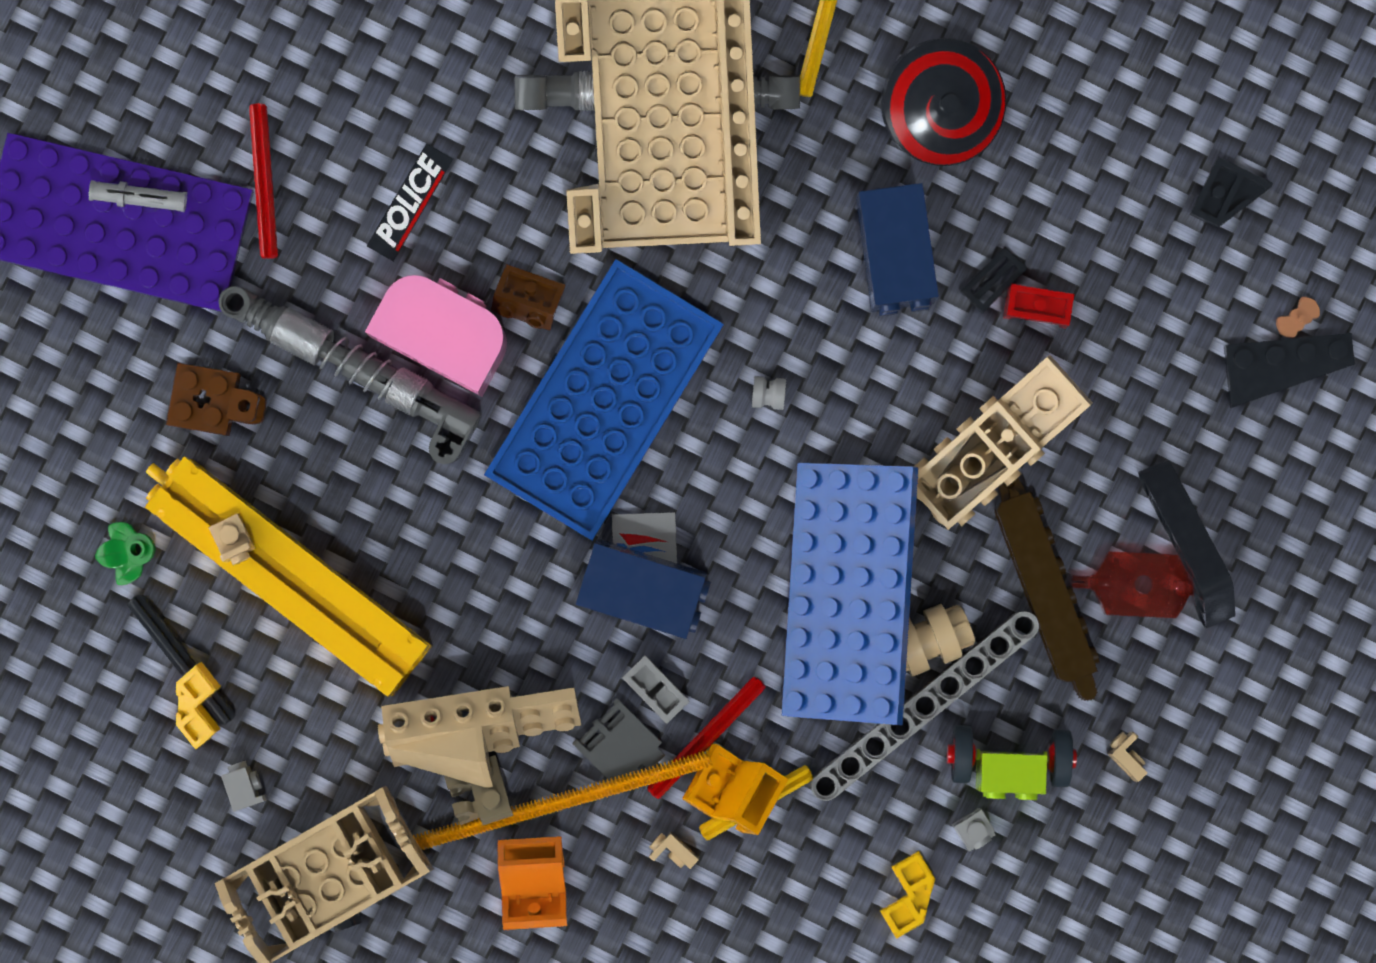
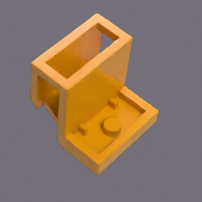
M712 744L708 753L713 766L696 772L682 799L714 819L738 823L735 829L742 833L759 835L789 779L765 763L743 761L718 744Z

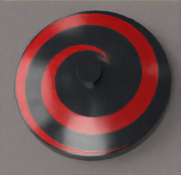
M940 38L928 40L907 50L890 69L882 90V117L891 139L908 156L935 166L961 164L982 153L993 142L1002 126L1006 112V90L1003 78L991 58L978 47L956 39Z

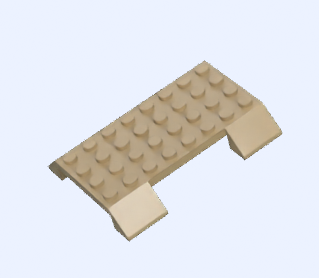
M555 0L559 62L591 61L592 59L599 184L566 190L570 254L602 252L603 248L716 242H729V246L761 244L750 0Z

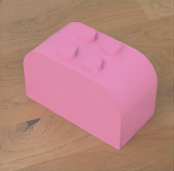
M412 275L394 282L385 293L365 332L372 339L483 397L507 348L506 334L497 318L485 309V302L469 293L465 298L458 294L459 291L456 289L457 287L441 278L436 283L426 277Z

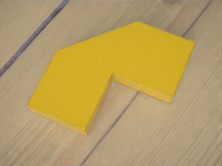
M202 662L196 664L176 682V695L178 696L176 726L195 750L221 729L202 705L221 685Z
M919 851L891 866L907 895L880 910L896 939L925 921L935 878Z

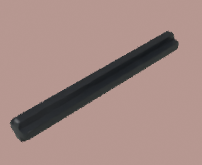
M142 594L136 595L127 603L132 613L183 677L196 665L193 658ZM218 690L203 702L222 726L228 724L236 716Z

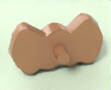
M1303 296L1299 300L1297 309L1291 310L1288 316L1277 317L1276 327L1279 334L1293 339L1298 331L1304 328L1305 324H1309L1313 319L1319 318L1320 309L1317 302L1310 297Z

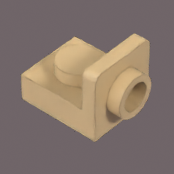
M238 513L208 527L221 553L220 558L222 562L227 563L231 561L232 565H236L249 559L250 555L248 552L256 549Z
M1121 732L1109 744L1112 749L1107 754L1133 781L1139 782L1147 774L1143 768L1146 763L1133 750L1129 753L1126 751L1138 736L1135 732H1129L1127 735Z
M672 831L667 836L661 833L649 846L653 850L649 858L653 861L666 847L671 851L667 856L680 868L686 865L691 869L699 860V856Z

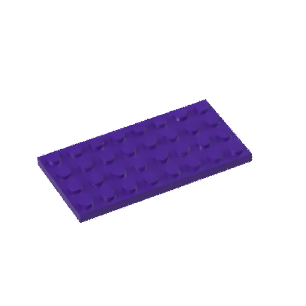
M7 133L0 160V261L222 312L219 308V297L225 289L231 287L254 191L248 188ZM94 180L96 182L119 184L121 181L127 182L128 186L187 192L186 210L181 212L126 204L125 207L117 206V203L91 201L89 200L90 182Z

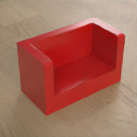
M1011 284L1007 291L1003 319L1018 318L1059 325V328L1066 329L1070 326L1075 294Z

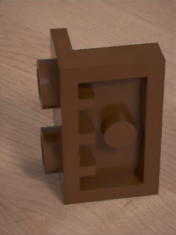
M506 264L494 292L491 310L497 312L502 317L526 322L533 328L551 330L554 316L566 285Z

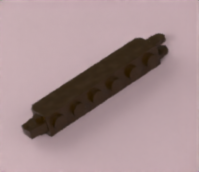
M1019 478L1015 479L1008 486L1003 482L998 486L1001 503L997 504L994 514L1031 613L1038 620V631L1055 677L1063 682H1071L1074 691L1077 692L1076 695L1081 700L1092 701L1098 693L1092 673L1098 672L1096 664L1100 663L1095 647L1093 645L1088 646L1085 634L1089 633L1083 616L1077 617L1073 605L1077 604L1074 590L1071 585L1066 587L1062 577L1063 574H1066L1064 563L1060 556L1055 557L1051 545L1055 544L1051 529L1049 526L1044 527L1040 515L1044 514L1038 496L1032 497L1031 492L1027 493Z

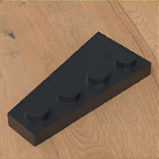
M1352 333L1224 346L1230 408L1355 365Z

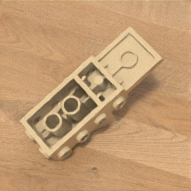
M1049 355L999 400L993 396L979 409L983 414L974 421L970 416L957 428L960 434L953 441L946 437L933 449L937 453L935 457L930 461L924 457L914 466L918 467L917 499L929 508L933 517L940 524L944 525L947 530L957 522L963 526L975 515L972 509L981 502L983 506H986L998 495L995 489L1004 482L1007 486L1010 485L1022 474L1018 469L1027 462L1031 466L1045 454L1042 448L1091 406L1093 402Z
M509 686L381 706L383 724L378 725L380 743L383 744L385 757H391L394 767L409 765L489 788L493 787L489 752L505 753L513 748L520 747L519 735L537 736L543 731L549 730L569 731L575 726H581V719L574 688L511 697ZM462 711H468L469 714L463 717ZM431 716H436L437 719L431 722ZM398 721L405 722L402 727L394 726Z

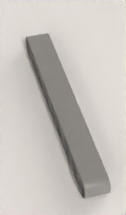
M1027 611L1011 615L963 654V657L953 662L904 702L903 717L908 722V728L905 733L896 735L891 730V724L878 723L814 775L810 783L814 796L823 801H830L837 797L1026 644L1038 632L1039 623L1036 616ZM1022 616L1029 619L1031 623V629L1025 635L1019 634L1015 629L1016 620ZM997 636L1002 637L1007 646L1001 655L994 654L990 649L992 639ZM973 656L980 659L982 663L981 671L976 675L969 674L965 668L966 661ZM950 676L956 680L957 689L953 694L946 695L942 692L940 685L944 678ZM926 696L931 699L933 707L930 713L921 715L916 710V702L919 698ZM872 737H879L883 742V750L877 755L869 754L866 749V743ZM847 757H854L859 763L858 770L852 775L844 774L841 769L842 761ZM822 777H829L834 782L833 791L827 795L820 794L816 789V784Z

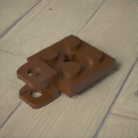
M177 363L166 425L230 436L232 421L251 425L262 423L267 400L257 393L239 389L241 378L239 373ZM206 391V396L211 398L210 404L205 403L203 408H199V403L196 402L197 396Z

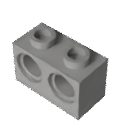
M646 655L622 677L666 724L690 702Z

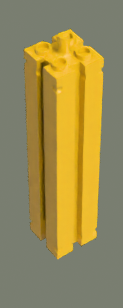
M184 456L182 460L177 458L166 472L155 463H152L146 470V473L159 483L151 489L146 497L149 501L145 506L147 510L159 517L170 528L370 684L377 687L387 697L394 696L414 668L418 666L432 648L429 642L420 637L411 628L195 460ZM238 513L256 549L248 552L250 555L249 559L232 565L231 561L227 563L222 562L220 558L221 553L208 527Z

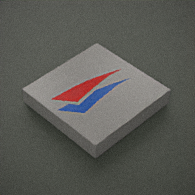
M675 512L612 515L613 544L677 563Z

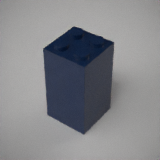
M923 183L859 192L856 206L871 312L879 311V316H890L898 314L900 308L910 307L911 312L929 310V307L935 303L939 295Z
M598 539L594 543L575 605L687 639L689 632H696L701 612L696 611L698 601L705 603L711 582L705 580L707 572Z

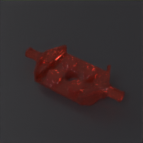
M1109 551L1094 574L1091 576L1072 575L1071 581L1084 582L1071 583L1072 588L1090 589L1094 592L1104 615L1177 618L1189 596L1193 595L1192 581L1179 556L1173 554ZM1142 575L1147 576L1152 583L1151 590L1146 594H1141L1135 589V580Z

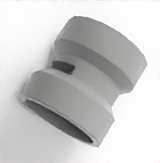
M754 376L752 407L762 408L764 405H768L773 409L783 410L786 379L776 378L773 381H767L764 377Z

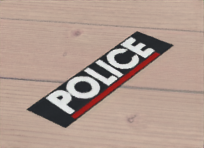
M426 143L369 240L367 247L394 262L452 163L453 158Z

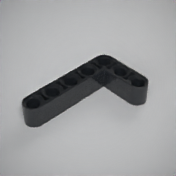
M1165 460L1139 471L1138 475L1142 487L1192 581L1194 605L1202 625L1207 629L1235 617L1234 585L1231 576L1171 462Z

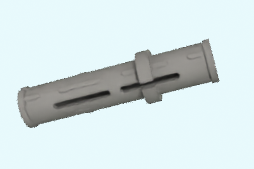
M91 180L89 200L117 203V206L125 207L126 204L185 212L187 192L128 186L127 182L121 181L119 184Z

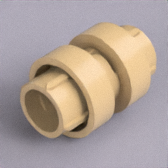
M938 604L923 610L925 620L914 624V626L909 618L906 671H909L911 677L930 670L927 659L930 660L940 656L943 663L946 664L963 657L961 650L974 644V634L961 606L955 605L944 609L942 604Z

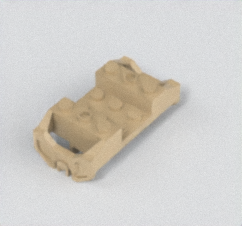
M384 786L215 883L226 913L233 916L231 921L232 923L235 922L236 928L239 929V936L244 934L243 943L257 963H272L434 869L402 818L388 787ZM380 805L386 818L385 821L394 834L401 850L406 853L414 865L405 878L402 876L364 807ZM248 876L260 895L256 897L258 902L263 901L272 918L269 920L270 923L276 924L286 942L285 944L267 946L253 926L252 921L254 920L251 915L248 916L244 910L237 889Z

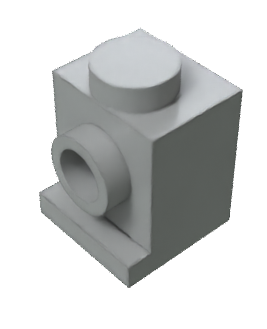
M246 761L228 766L229 773L221 775L233 812L268 800L266 794L259 795L258 790L262 789L257 771H251Z
M980 808L975 809L951 824L968 852L974 848L979 849L990 842L991 838L995 836L994 828Z

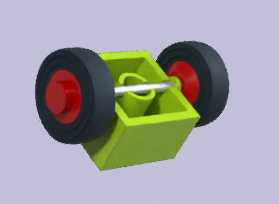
M958 725L954 726L952 744L947 745V763L951 764V777L954 783H969L976 758V790L983 792V796L986 798L1005 799L1006 793H1015V798L1021 800H1038V794H1046L1047 765L1050 770L1051 785L1054 787H1069L1072 769H1075L1077 764V751L1073 749L1071 731L1063 729L1053 730L1048 754L1047 751H1044L1043 754L980 751V749H976L973 743L972 728L970 726Z

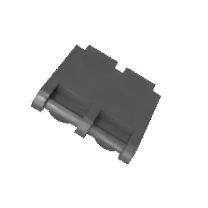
M618 698L612 702L614 706L600 720L596 718L592 722L594 726L580 740L576 739L572 743L609 781L611 777L613 780L614 777L618 779V775L622 778V774L626 777V773L629 776V772L632 775L633 771L636 774L637 770L641 772L638 768L641 763L648 770L649 767L652 769V766H655L665 756L658 748L662 742ZM620 710L621 712L605 727L604 724ZM600 730L601 732L585 747L584 744Z

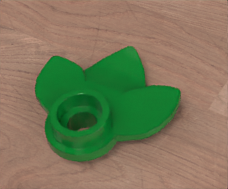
M116 522L108 525L111 540L104 542L98 548L95 559L102 566L115 568L117 585H128L141 577L143 566L152 560L156 547L154 541L147 534L137 533L131 524L126 522ZM137 543L142 548V551L139 555L136 553L135 546Z

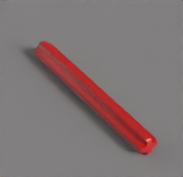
M255 103L249 106L259 248L262 259H274L278 256L268 114L265 104Z
M752 677L675 759L679 761V758L683 760V757L687 759V756L691 758V754L694 757L695 753L698 756V752L702 755V751L705 752L763 692L766 687L765 684L758 677ZM678 775L673 779L650 784L647 789L655 798L660 799L681 776Z

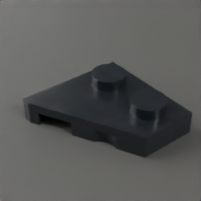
M1217 157L1189 215L1219 228L1269 190L1273 183Z

